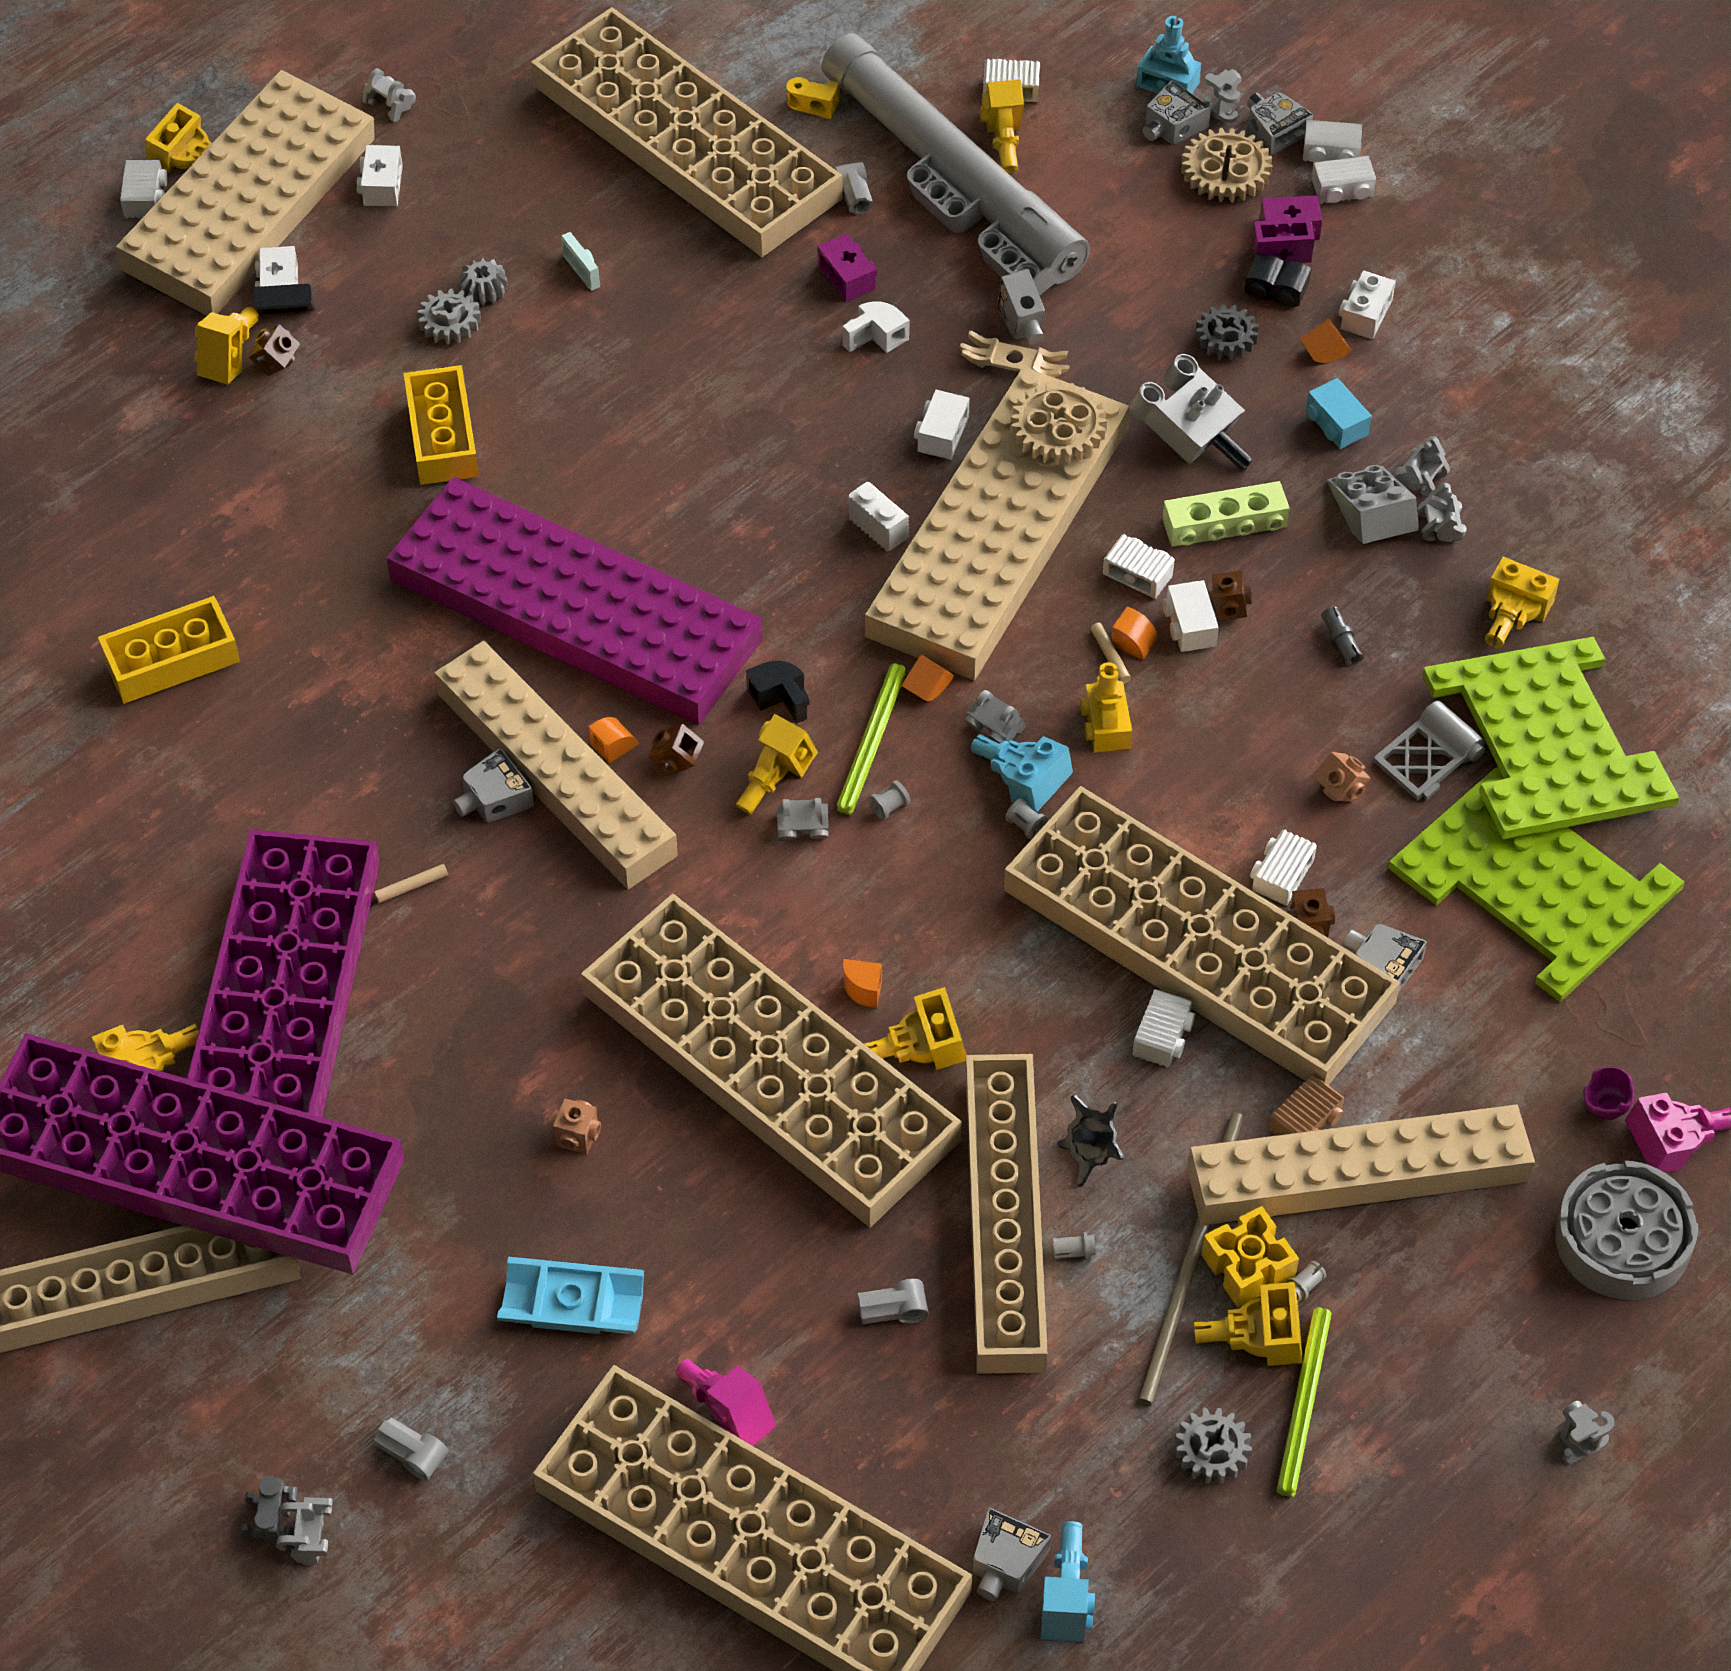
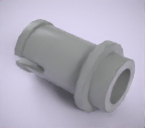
M1083 1232V1236L1053 1238L1055 1260L1085 1256V1259H1089V1256L1096 1255L1094 1235H1087V1232Z
M1316 1261L1309 1262L1298 1275L1286 1280V1283L1295 1282L1298 1302L1305 1301L1309 1296V1292L1327 1276L1323 1267L1312 1275L1320 1265Z

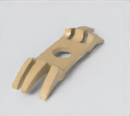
M969 331L968 338L980 348L972 347L965 343L960 344V349L963 350L962 356L981 368L984 366H994L1020 372L1022 367L1025 366L1054 378L1070 369L1069 365L1052 364L1066 359L1068 351L1049 352L1041 347L1038 350L1001 343L998 341V338H983L973 331ZM1011 353H1018L1023 359L1018 363H1011L1006 357Z

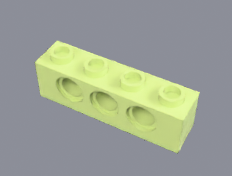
M1280 481L1165 500L1162 520L1171 547L1187 546L1198 542L1216 541L1227 537L1245 536L1256 532L1275 531L1280 528H1286L1290 508Z

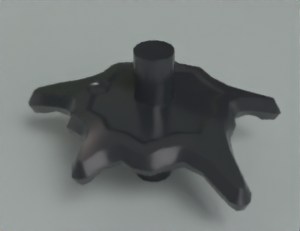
M1072 1095L1070 1099L1076 1111V1118L1068 1125V1135L1064 1139L1059 1140L1057 1145L1060 1148L1070 1150L1072 1159L1078 1162L1077 1184L1078 1186H1083L1095 1166L1105 1165L1110 1157L1122 1160L1124 1156L1117 1145L1118 1133L1113 1122L1117 1103L1114 1101L1106 1112H1100L1086 1106L1077 1095Z

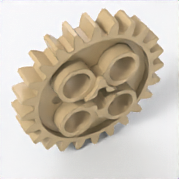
M1220 128L1219 133L1215 134L1210 129L1208 130L1207 137L1199 133L1198 140L1191 139L1190 146H1185L1184 154H1182L1181 173L1185 174L1184 181L1190 182V189L1199 187L1198 195L1207 192L1209 193V200L1214 196H1219V202H1222L1225 197H1229V200L1233 203L1235 197L1238 196L1244 201L1246 194L1254 197L1256 190L1263 191L1264 184L1269 183V176L1272 173V156H1269V148H1263V141L1255 142V135L1246 138L1244 130L1239 134H1235L1234 128H1231L1229 133H1225L1223 128ZM1231 149L1227 180L1222 181L1226 150Z
M1059 381L1057 388H1053L1050 382H1047L1046 389L1043 390L1040 386L1036 385L1035 393L1026 390L1025 399L1018 397L1017 406L1012 407L1010 420L1011 435L1016 436V445L1023 444L1022 451L1024 453L1032 450L1033 459L1043 455L1044 463L1049 458H1054L1055 464H1059L1060 459L1065 458L1066 462L1071 464V457L1075 456L1081 461L1083 460V452L1091 456L1093 454V447L1100 448L1101 440H1105V432L1107 430L1106 410L1102 409L1101 401L1094 402V393L1085 396L1084 387L1075 391L1074 383H1071L1068 388H1063L1062 382Z

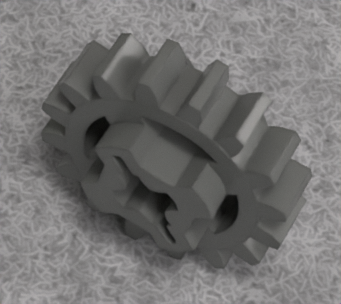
M1221 304L1220 310L1210 307L1209 314L1203 312L1201 313V320H1197L1195 339L1200 341L1199 348H1207V355L1209 356L1217 353V358L1220 360L1223 355H1227L1229 360H1233L1235 354L1243 358L1245 351L1252 352L1253 345H1257L1259 325L1254 323L1255 317H1246V309L1240 312L1236 311V305H1233L1231 309H1226V306Z

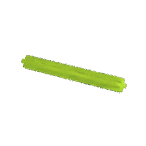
M893 663L888 669L837 803V811L839 813L851 815L854 812L906 675V668L903 665Z
M1320 1307L1313 1310L1277 1486V1493L1287 1497H1293L1296 1494L1332 1315L1330 1310Z

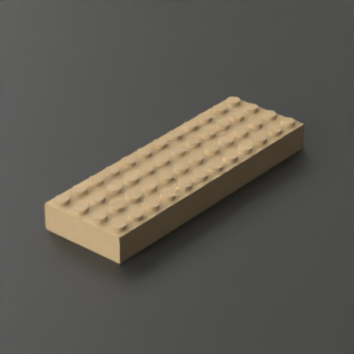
M613 7L531 62L533 86L761 257H764L843 199L842 174Z
M1023 366L866 612L865 637L916 658L923 655L942 668L975 681L1127 432L1130 412L1129 405L1085 389V396L1094 393V402L1101 401L1102 409L1106 410L1107 430L1105 432V440H1101L1100 448L1093 447V454L1091 456L1083 452V460L1081 461L1075 456L1071 457V464H1068L1065 458H1061L1059 464H1055L1054 458H1049L1044 463L1043 455L1033 459L1032 450L1024 453L1022 451L1023 444L1016 445V436L1011 435L1010 420L1012 407L1017 406L1018 397L1025 399L1026 390L1035 393L1036 385L1044 390L1046 389L1047 382H1050L1053 388H1057L1059 381L1062 382L1063 388H1068L1070 383ZM1074 385L1075 391H1078L1081 388Z
M1082 786L1072 794L1005 868V892L1160 990L1191 1000L1192 1010L1304 1081L1314 1074L1329 1086L1396 1004L1400 986L1399 981Z
M673 893L581 973L583 994L870 1228L961 1142V1121Z
M615 1365L612 1366L533 1472L535 1489L539 1494L833 1671H919L971 1593L972 1574Z

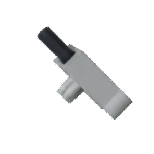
M1187 354L1178 355L1164 374V384L1168 389L1176 392L1169 399H1164V391L1159 385L1152 382L1142 384L1129 404L1130 413L1135 418L1144 421L1189 464L1211 445H1214L1240 470L1244 471L1251 465L1252 458L1226 435L1234 427L1245 410L1224 391L1222 385H1217L1199 368L1197 361Z

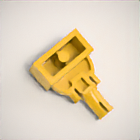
M1021 79L988 82L986 93H982V106H980L981 123L986 122L987 133L995 132L996 138L993 139V148L999 151L1001 168L1007 173H1014L1018 170L1015 148L1018 146L1019 136H1014L1013 130H1020L1024 109Z
M176 103L145 139L146 160H160L161 168L166 169L169 173L174 167L189 169L212 144L205 131L201 129V116Z
M246 307L240 314L231 313L229 316L211 312L197 324L195 329V337L197 338L195 362L197 363L198 376L228 385L242 372V344L244 340L246 341L249 338V329L258 322L257 317L259 315L254 308Z
M1502 557L1491 577L1487 601L1491 602L1492 606L1489 617L1494 620L1496 616V619L1485 636L1486 643L1492 646L1496 638L1497 641L1494 647L1501 648L1509 632L1513 631L1516 622L1517 630H1521L1526 622L1533 619L1543 623L1554 603L1559 578Z
M1111 662L1103 663L1100 666L1097 682L1086 684L1085 697H1080L1081 715L1087 716L1088 722H1085L1084 725L1086 741H1092L1094 753L1131 749L1132 727L1123 681H1118V667L1116 664Z
M774 714L770 721L764 723L759 732L758 741L763 750L755 769L747 775L749 777V785L736 803L740 810L749 815L753 814L766 792L775 791V784L788 771L802 778L818 753L804 729Z
M945 987L915 996L914 1000L917 1009L904 1016L899 1024L890 1026V1033L887 1034V1037L864 1044L882 1059L894 1055L895 1058L899 1059L900 1063L908 1060L918 1063L934 1062L936 1070L966 1061V1052Z
M193 1024L170 1035L163 1033L161 1029L151 1033L141 1030L126 1033L124 1026L120 1025L93 1036L92 1040L98 1054L163 1072L165 1067L175 1064V1054L196 1046L199 1030L196 1024Z
M1295 1282L1260 1285L1261 1298L1247 1302L1240 1309L1228 1310V1317H1225V1320L1194 1322L1196 1344L1227 1341L1231 1345V1350L1244 1349L1252 1355L1267 1357L1268 1366L1303 1363Z

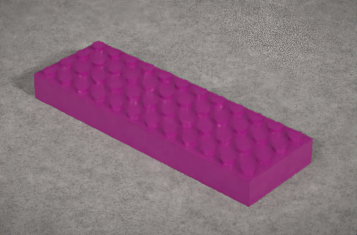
M452 477L386 558L390 581L697 725L701 724L762 641L761 617L455 477Z
M250 829L187 1079L323 1117L380 866L376 841Z
M28 1033L24 1034L0 1080V1172L352 1275L355 1273L405 1160L400 1139Z

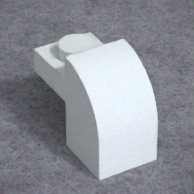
M885 302L861 304L858 306V317L851 319L842 326L843 346L851 352L873 339L887 353L909 340L910 320L896 307Z

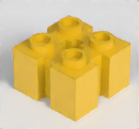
M1262 1206L1239 1217L1237 1228L1231 1230L1229 1225L1225 1224L1205 1234L1203 1238L1201 1255L1215 1276L1224 1273L1223 1287L1237 1308L1261 1296L1260 1285L1286 1283V1280L1290 1277H1295L1297 1272L1298 1256L1285 1238L1278 1241L1275 1239L1277 1226Z

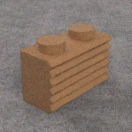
M1312 1074L1297 1091H1294L1293 1095H1290L1272 1113L1269 1131L1278 1136L1323 1130L1328 1124L1333 1127L1344 1114L1342 1110L1344 1097Z

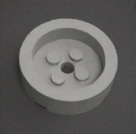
M1625 1161L1624 1164L1612 1165L1602 1163L1581 1173L1568 1187L1556 1221L1555 1242L1563 1264L1572 1276L1584 1286L1610 1298L1640 1300L1663 1293L1681 1278L1696 1244L1698 1223H1696L1692 1209L1693 1203L1690 1197L1666 1173L1650 1165L1634 1161ZM1630 1218L1636 1222L1637 1227L1634 1229L1625 1228L1623 1230L1619 1220Z

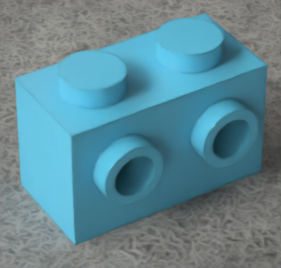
M1338 378L1309 391L1306 406L1308 417L1322 428L1325 436L1330 441H1333L1339 449L1369 435L1372 415Z

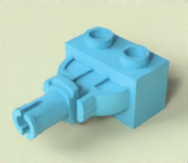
M1170 16L1165 20V34H1160L1157 37L1156 44L1154 46L1151 45L1137 67V87L1159 94L1173 80L1192 94L1200 83L1201 63L1195 61L1188 51V42H1185L1182 46L1184 37L1181 36L1183 26L1181 18L1177 19V26H1175L1176 16Z
M980 734L977 736V739L973 740L971 745L972 753L989 759L992 770L1001 774L1004 783L1009 788L1011 802L1015 803L1018 799L1023 798L1036 813L1073 773L1069 747L1045 736L1037 743H1017L1009 740L999 744Z
M1067 1521L1062 1523L1060 1552L1055 1554L1054 1567L1061 1568L1060 1578L1045 1577L1041 1640L1084 1642L1085 1629L1092 1630L1095 1593H1088V1579H1079L1080 1570H1085L1088 1564V1558L1082 1553V1524L1079 1522Z

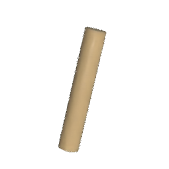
M1101 623L1093 624L1091 631L1108 662L1114 663L1118 667V680L1123 681V684L1129 682L1131 676Z
M441 864L374 891V895L379 904L448 876L445 865Z

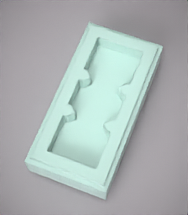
M571 232L562 235L563 257L591 291L599 288V269L594 262L591 252L588 249L584 250Z

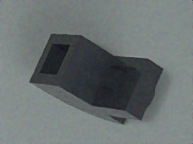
M769 661L746 670L747 690L760 711L783 702L796 724L807 719V706L810 705V700L804 689V673L797 666L784 661Z

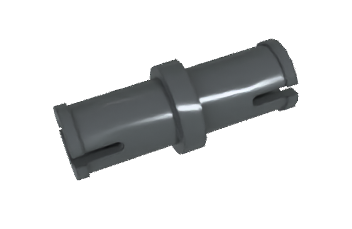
M1334 606L1333 610L1332 607H1328L1321 613V618L1331 633L1330 640L1332 644L1338 647L1347 666L1358 664L1362 661L1364 655L1353 638L1355 634L1353 629L1346 625L1337 606Z

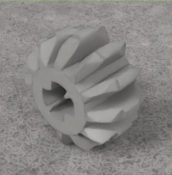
M484 258L480 262L471 260L470 266L465 265L462 267L458 278L459 287L464 291L465 298L472 295L474 302H480L482 306H484L485 302L489 301L495 304L496 298H503L508 285L503 266L497 265L494 259L486 262Z

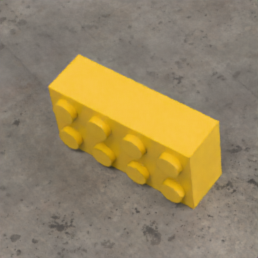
M462 365L404 373L420 485L450 481L452 477L458 479L479 477Z
M215 596L98 637L103 659L123 704L240 662L235 638Z

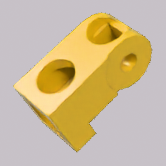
M795 77L786 84L787 104L791 109L832 119L841 101L838 82L829 80L827 85L809 82L802 77Z

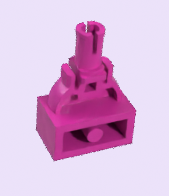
M1661 1093L1638 1098L1626 1117L1625 1122L1647 1164L1667 1173L1683 1169L1690 1156L1701 1144L1709 1143L1713 1140L1715 1131L1731 1129V1115H1729L1731 1114V1107L1709 1112L1706 1108H1701L1700 1105L1688 1106L1681 1102L1671 1101L1668 1093Z
M689 1359L682 1361L676 1369L677 1377L693 1389L692 1393L696 1401L701 1404L704 1402L709 1406L711 1414L718 1421L721 1428L754 1446L776 1427L760 1381L737 1365L723 1376L716 1371L711 1372L709 1369L703 1371Z

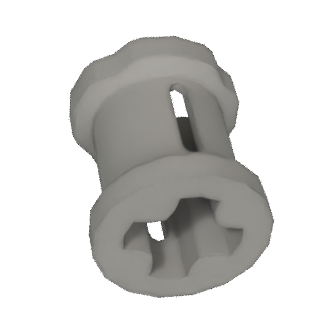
M894 780L890 783V787L878 795H870L868 801L877 817L885 820L889 817V813L900 806H908L910 804V797L905 787L899 781Z
M1023 798L1013 803L1006 813V821L1010 824L1015 823L1024 830L1025 836L1029 839H1033L1048 820L1044 814H1038L1028 806V802Z

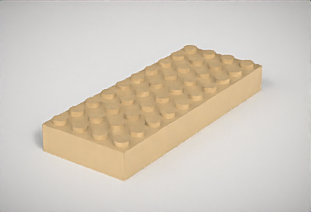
M280 70L116 246L119 269L206 316L211 312L218 314L256 272L255 260H260V248L278 247L366 150V145H370L374 141V117Z

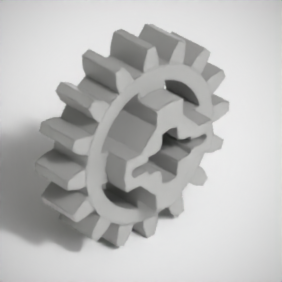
M449 289L448 294L438 290L437 297L429 294L428 302H421V310L417 312L420 330L425 332L426 338L434 336V342L436 343L441 339H445V343L448 345L451 339L461 343V337L471 338V331H478V323H481L478 302H474L472 295L465 298L463 290L458 294H454L453 289Z
M1203 1408L1202 1417H1198L1192 1412L1189 1416V1423L1181 1422L1180 1433L1176 1434L1175 1444L1178 1447H1176L1175 1455L1176 1458H1183L1181 1464L1183 1470L1190 1467L1193 1469V1479L1202 1474L1205 1475V1483L1209 1484L1212 1477H1217L1219 1483L1222 1484L1226 1474L1235 1479L1237 1478L1238 1468L1246 1469L1248 1461L1246 1458H1250L1252 1447L1249 1446L1251 1434L1243 1433L1245 1430L1244 1421L1237 1424L1234 1423V1413L1223 1417L1221 1408H1217L1215 1415H1210L1208 1409ZM1229 1435H1231L1235 1443L1229 1440ZM1190 1443H1192V1448L1198 1452L1197 1456L1193 1453Z

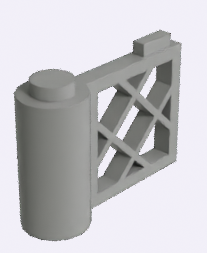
M1435 701L1424 710L1418 721L1374 757V763L1417 801L1422 797L1428 800L1440 789L1438 783L1462 763L1476 762L1485 752V739L1442 702ZM1419 732L1428 740V747H1409V739ZM1392 754H1405V766H1392L1386 759ZM1409 754H1428V766H1409ZM1431 755H1445L1451 761L1445 766H1431ZM1409 773L1428 774L1427 781L1417 788L1409 781Z

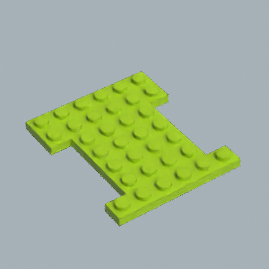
M1594 637L1423 668L1421 676L1432 698L1462 693L1504 777L1501 780L1481 783L1479 793L1502 839L1677 806L1679 796L1655 751L1626 756L1581 671L1603 667L1605 657Z
M1497 766L1389 861L1388 869L1435 906L1452 891L1459 888L1552 961L1536 977L1535 984L1558 1002H1561L1683 889L1685 881L1661 863L1639 881L1569 827L1502 839L1479 793L1481 783L1504 779Z

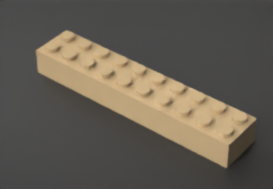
M482 641L434 672L438 695L493 752L502 748L531 786L532 792L627 890L678 856L676 834L485 641Z
M1033 1054L966 1055V1102L977 1374L1046 1373L1048 1353Z
M1517 1104L1194 1146L1190 1148L1187 1171L1201 1225L1238 1221L1239 1217L1260 1206L1265 1209L1269 1216L1526 1183L1529 1181L1535 1160Z
M183 1225L0 1270V1353L299 1280L301 1275L297 1258Z

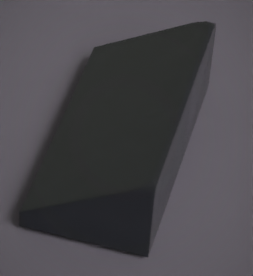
M310 284L258 286L253 288L254 308L259 314L315 310Z

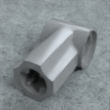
M863 162L835 166L834 169L842 174L843 195L849 212L854 213L856 216L866 214L869 209L873 208V201L867 186V175Z
M905 1279L897 1282L893 1288L858 1293L862 1324L899 1319L902 1323L914 1324L925 1320L929 1315L924 1285L919 1279Z
M392 1417L382 1423L374 1439L376 1447L403 1462L404 1467L412 1475L423 1481L429 1480L449 1453L448 1448L436 1437L427 1433L420 1435Z

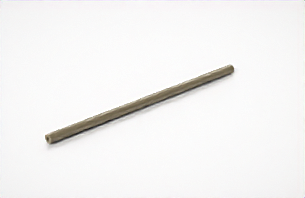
M1237 1112L1231 1113L1222 1143L1237 1141L1244 1119L1242 1114ZM1199 1216L1138 1402L1140 1404L1152 1405L1202 1250L1203 1238L1209 1228V1225H1201Z

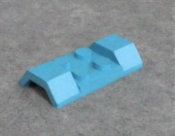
M508 1257L506 1287L502 1307L498 1311L497 1321L532 1324L534 1328L600 1334L601 1331L635 1334L638 1329L643 1299L644 1270Z

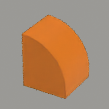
M1327 319L1300 339L1312 359L1319 363L1334 362L1352 352L1342 334L1330 319Z
M1128 606L1112 628L1111 642L1113 646L1141 660L1145 659L1158 640L1157 632L1152 623L1140 612Z
M920 655L901 686L929 702L937 698L946 689L954 675L925 656Z
M606 717L589 725L590 745L609 764L639 745L637 739L614 717Z
M843 959L844 988L849 997L856 1003L870 1008L878 1007L882 984V964Z

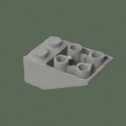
M1371 465L1363 471L1354 473L1343 472L1338 474L1337 477L1327 479V484L1351 533L1362 544L1419 530L1416 497L1383 466Z

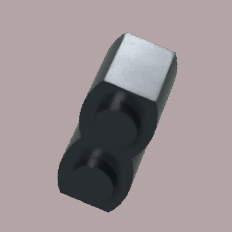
M1256 254L1246 276L1245 293L1257 299H1273L1284 306H1300L1310 283L1311 268L1295 261H1282L1272 255Z

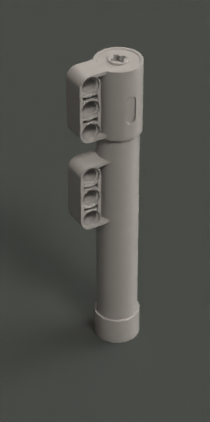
M854 33L846 34L838 38L829 47L822 61V72L831 81L838 82L840 90L856 99L921 159L907 173L914 198L953 233L965 232L983 217L992 224L979 235L978 244L983 261L996 274L1003 277L1028 269L1040 296L1052 285L1067 282L1082 269L1090 254L1088 241L1035 193L1021 186L882 60L880 54L862 37Z

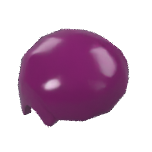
M1612 1066L1593 1071L1589 1084L1584 1086L1583 1098L1587 1110L1598 1118L1609 1120L1617 1119L1626 1114L1632 1107L1635 1099L1631 1075L1622 1068Z

